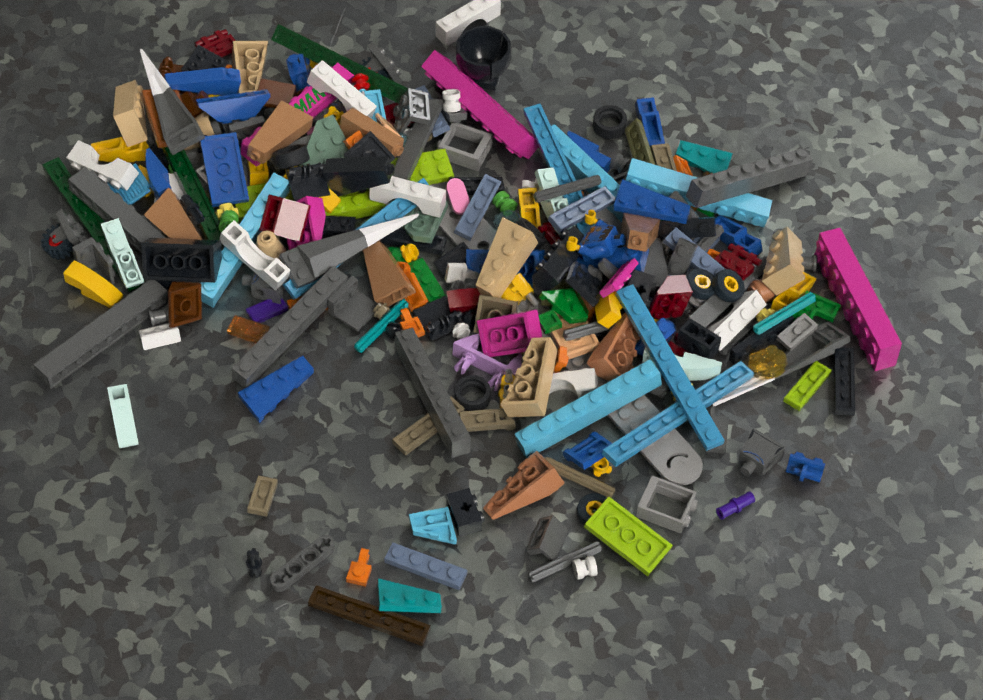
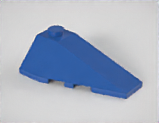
M220 67L168 73L164 76L166 82L173 90L197 93L204 91L206 94L221 96L237 94L241 84L240 71L233 68Z
M621 247L617 248L613 255L605 257V259L609 260L619 269L622 265L635 258L639 264L634 269L644 272L649 248L645 252ZM579 256L577 261L585 265L587 269L589 265L598 268V263L603 258L584 261L583 257Z
M466 249L467 269L480 273L490 249ZM533 250L517 273H521L532 288V275L537 270L535 266L541 260H544L545 250Z

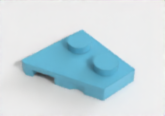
M448 507L409 514L414 536L457 544Z

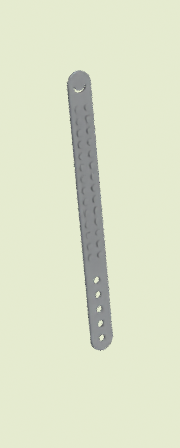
M448 182L432 184L431 186L446 190ZM446 193L448 208L439 226L440 229L456 246L464 241L469 249H479L477 246L481 243L487 244L489 246L488 249H490L496 231L484 218H482L471 241L454 233L462 215L458 218H451L449 216L454 211ZM528 298L525 301H521L518 305L522 312L537 309L538 315L553 310L549 306L541 305V299H538L540 304L537 307H534ZM541 329L542 337H551L553 343L555 344L556 348L558 349V347H557L556 343L554 342V340H553L551 334H550V333L544 334V332H543L542 329ZM593 351L569 359L567 366L564 368L567 371L582 370L584 368L590 369L587 361ZM597 376L598 388L609 382ZM643 395L607 416L626 435L659 414L660 411ZM673 429L640 451L662 478L671 483L688 485L695 482L702 473L703 463L701 457L676 429ZM677 456V457H674V458L671 460L670 468H668V467H667V461H668L671 457Z

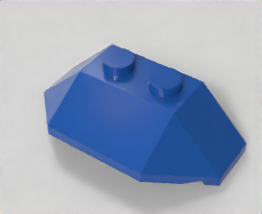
M264 89L196 99V103L199 108L218 122L227 124L231 123L232 120L246 121L251 117H255L271 96L269 91Z

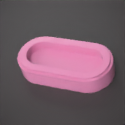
M454 178L447 183L446 193L452 210L458 215H463L470 200L464 183L460 179Z

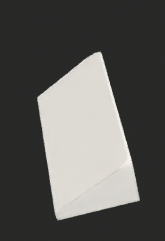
M169 323L139 330L144 350L181 341L178 326L170 328Z

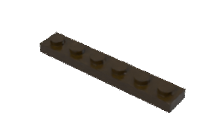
M317 585L308 600V606L420 646L424 645L431 630V625L391 611H379L377 606Z

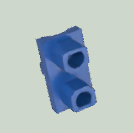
M795 452V454H790L786 472L800 476L799 481L802 482L804 478L820 482L825 463H823L822 459L815 457L811 460L805 458L803 453Z

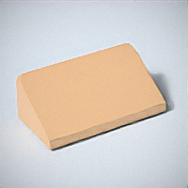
M376 113L377 123L400 136L391 123L379 113Z

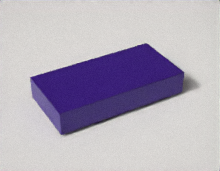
M282 298L281 304L273 303L272 300L267 299L246 308V313L254 326L288 311V306Z

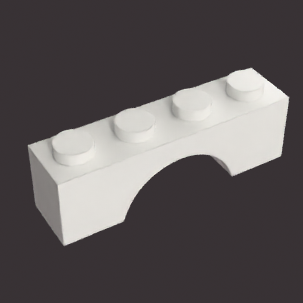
M501 0L471 1L436 21V37L445 46L457 41L465 28L473 21L483 19L488 23L500 16Z
M323 60L311 70L307 83L319 93L328 92L336 96L342 102L346 111L355 108L369 118L373 117L377 106Z
M77 141L66 157L71 162L70 166L73 169L80 171L86 167L89 171H93L102 182H109L116 189H129L139 174L131 163L117 158L109 164L99 165L100 155L95 149L84 142Z
M392 176L390 183L370 188V200L388 204L390 200L395 198L407 199L415 203L423 214L440 218L446 205V190Z
M233 221L221 232V243L275 291L288 279L291 270L278 258H272L264 254L253 243L248 232L237 222Z
M757 290L744 292L739 300L732 303L734 307L727 316L707 327V329L722 337L719 351L767 305Z
M584 368L582 370L553 373L549 394L557 390L571 391L578 398L598 388V378L595 369Z

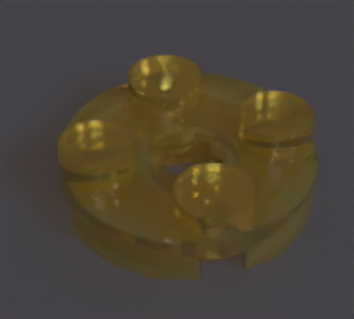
M770 345L765 349L751 353L748 364L749 369L754 372V377L764 376L765 379H773L784 373V368L788 365L786 354L782 350L777 349L775 345Z

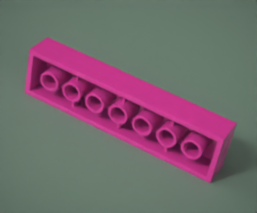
M434 50L421 67L426 70L424 74L431 80H435L437 82L436 85L442 90H459L460 98L458 100L461 103V108L471 113L470 116L476 121L481 122L482 127L488 132H492L494 134L493 137L500 143L503 142L506 145L505 148L511 153H515L520 158L524 156L530 159L539 148L534 135L469 76L465 75L450 59Z
M841 228L821 232L816 242L817 248L814 253L816 255V263H819L823 277L827 278L829 288L834 292L837 303L841 304L844 317L851 325L852 333L857 336L861 350H864L866 353L868 364L872 365L874 371L896 366L902 343Z

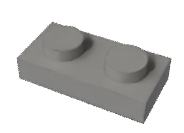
M804 313L777 336V340L791 352L818 329V324Z

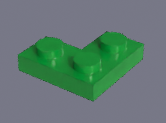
M814 294L816 301L793 314V322L805 313L812 320L816 315L833 323L841 308V304Z

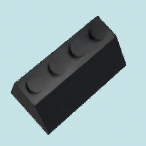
M575 226L569 230L565 228L559 234L560 239L558 238L551 245L552 250H548L543 256L544 260H541L535 266L537 270L532 275L534 297L537 300L540 299L539 296L542 291H550L561 282L571 265L580 256L577 250L568 251L566 248L570 236L578 239L577 245H579L584 237Z
M149 238L141 242L144 280L216 282L222 261L221 240Z

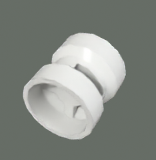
M457 89L444 90L442 92L443 99L445 100L443 110L445 112L460 111L461 103L458 100L460 98V91Z
M593 556L586 557L584 560H572L573 571L577 580L583 579L588 575L590 577L597 576V565Z

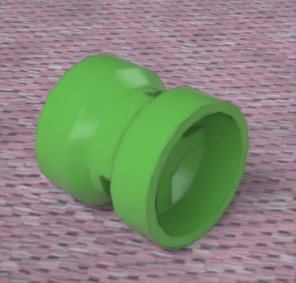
M506 191L497 193L492 200L493 205L496 208H500V212L504 216L511 215L518 206L514 199H510V195Z
M226 210L221 214L220 232L225 230L233 221L239 223V216L235 211Z

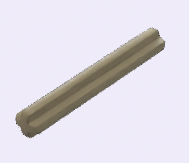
M550 457L545 458L559 475L606 497H613L615 493L614 487Z

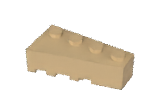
M233 41V69H238L241 77L238 93L258 91L265 66L268 41Z
M136 80L119 85L115 89L113 117L127 147L148 140L144 103L141 96L143 88L137 84Z
M502 217L476 282V287L481 295L497 298L503 295L538 244L533 232Z
M788 227L777 230L772 235L766 259L767 262L763 271L762 282L776 296L805 279V275L802 273L804 272V266L802 265L803 257L801 256L803 253L802 241Z
M551 337L531 339L522 358L523 363L515 373L516 378L507 390L508 395L506 399H503L501 403L508 417L545 416L558 351Z

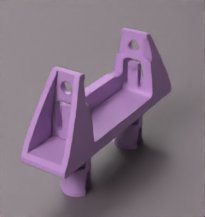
M479 333L455 341L453 343L452 355L460 359L454 365L455 371L458 372L461 369V374H464L468 367L472 365L492 375L493 377L488 383L490 387L495 385L494 391H497L500 387L502 376L506 374L507 369H511L512 374L516 377L515 373L521 367L522 352L516 358L514 357L508 365H505L477 351L481 343Z

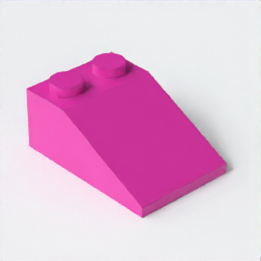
M305 196L296 201L310 205L311 208L302 241L299 242L287 238L289 250L296 248L298 245L322 239L326 217L322 198Z
M537 309L477 320L483 354L489 357L526 352L532 338L542 337Z

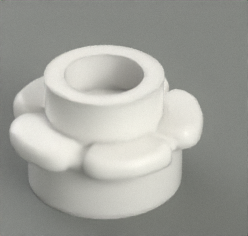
M457 323L453 327V337L458 340L468 337L470 334L469 325Z

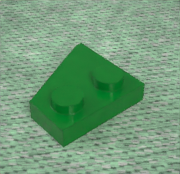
M573 288L541 292L540 299L542 301L548 300L553 305L552 309L560 314L569 324L587 321L588 315Z

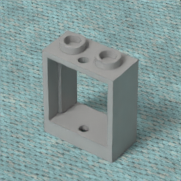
M451 123L450 130L444 132L443 139L439 140L437 150L446 149L450 162L479 171L492 147L493 134L460 123ZM454 136L479 144L474 154L448 145Z
M651 476L638 504L636 517L681 534L683 528L689 526L691 511L695 512L697 508V492ZM659 493L686 503L687 505L681 519L650 509L649 507L655 494Z

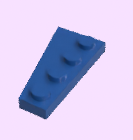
M301 356L239 391L238 397L260 423L268 412H272L281 400H285L294 388H298L314 373V368L304 356Z

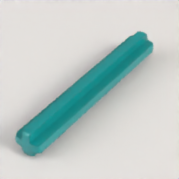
M808 292L753 325V331L757 335L762 334L815 302L816 296L812 292Z
M405 299L397 302L355 343V350L362 353L386 330L388 323L394 322L401 315V309L408 308L409 303Z

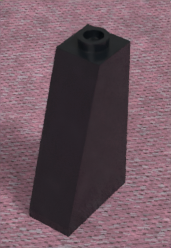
M388 156L326 159L322 174L330 189L339 197L390 183L395 168Z

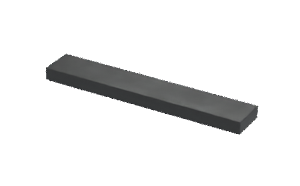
M429 99L430 122L428 125L415 122L405 143L404 150L394 167L395 172L392 176L410 180L443 108V100Z
M753 264L755 266L754 272L743 281L745 291L752 281L758 280L764 274L765 268L760 265L758 267ZM715 293L689 318L707 328L732 303L721 300Z

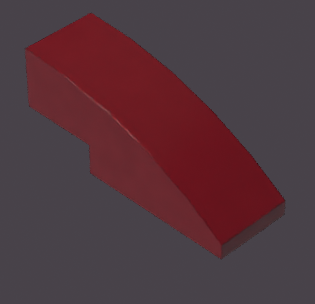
M477 288L446 291L450 314L454 310L460 312L476 310L477 312L480 296Z

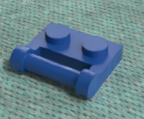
M594 431L589 434L587 439L573 448L564 450L563 456L567 461H572L585 470L604 458L602 455L603 449L613 443Z

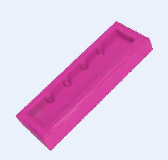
M634 258L622 265L600 290V295L604 298L612 292L621 289L624 286V282L632 276L630 273L639 264L638 261Z

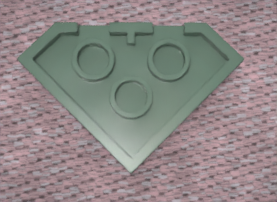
M334 115L316 122L307 145L310 159L300 164V166L318 164V162L325 164L326 159L344 158L343 155L349 149L343 142L346 138Z
M446 201L440 218L423 214L418 206L404 216L419 214L416 219L402 226L413 241L432 243L448 208V202Z

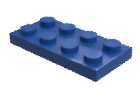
M237 133L205 136V139L200 141L212 207L225 203L238 204L249 202Z

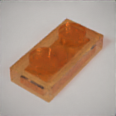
M235 315L227 328V334L257 343L270 330V326Z

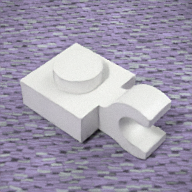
M448 263L445 281L446 283H453L457 280L464 282L465 278L478 279L479 273L467 269L466 263Z

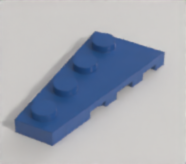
M622 179L613 211L686 224L690 213V205Z

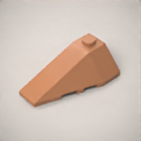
M626 312L594 349L587 361L590 368L595 369L598 377L608 381L634 368L632 362L633 357L637 355L635 346L640 336Z
M535 451L517 467L519 471L515 476L509 477L506 480L507 485L504 489L497 491L484 506V511L493 520L543 499L565 484L555 468L538 451Z

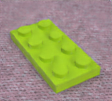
M610 497L603 502L584 525L585 529L646 576L650 575L673 546Z

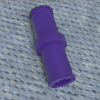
M750 491L738 498L733 497L727 504L716 508V514L723 520L733 513L741 512L744 507L754 503L755 497Z

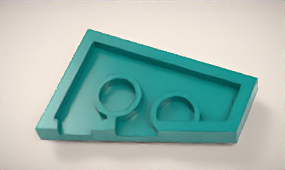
M680 140L676 155L687 160L689 166L697 167L703 170L705 175H710L727 170L733 153Z
M378 578L379 611L441 613L440 593Z

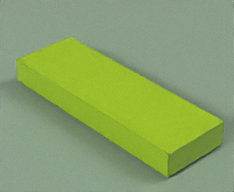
M818 361L814 362L784 397L783 402L800 411L829 377L832 370Z

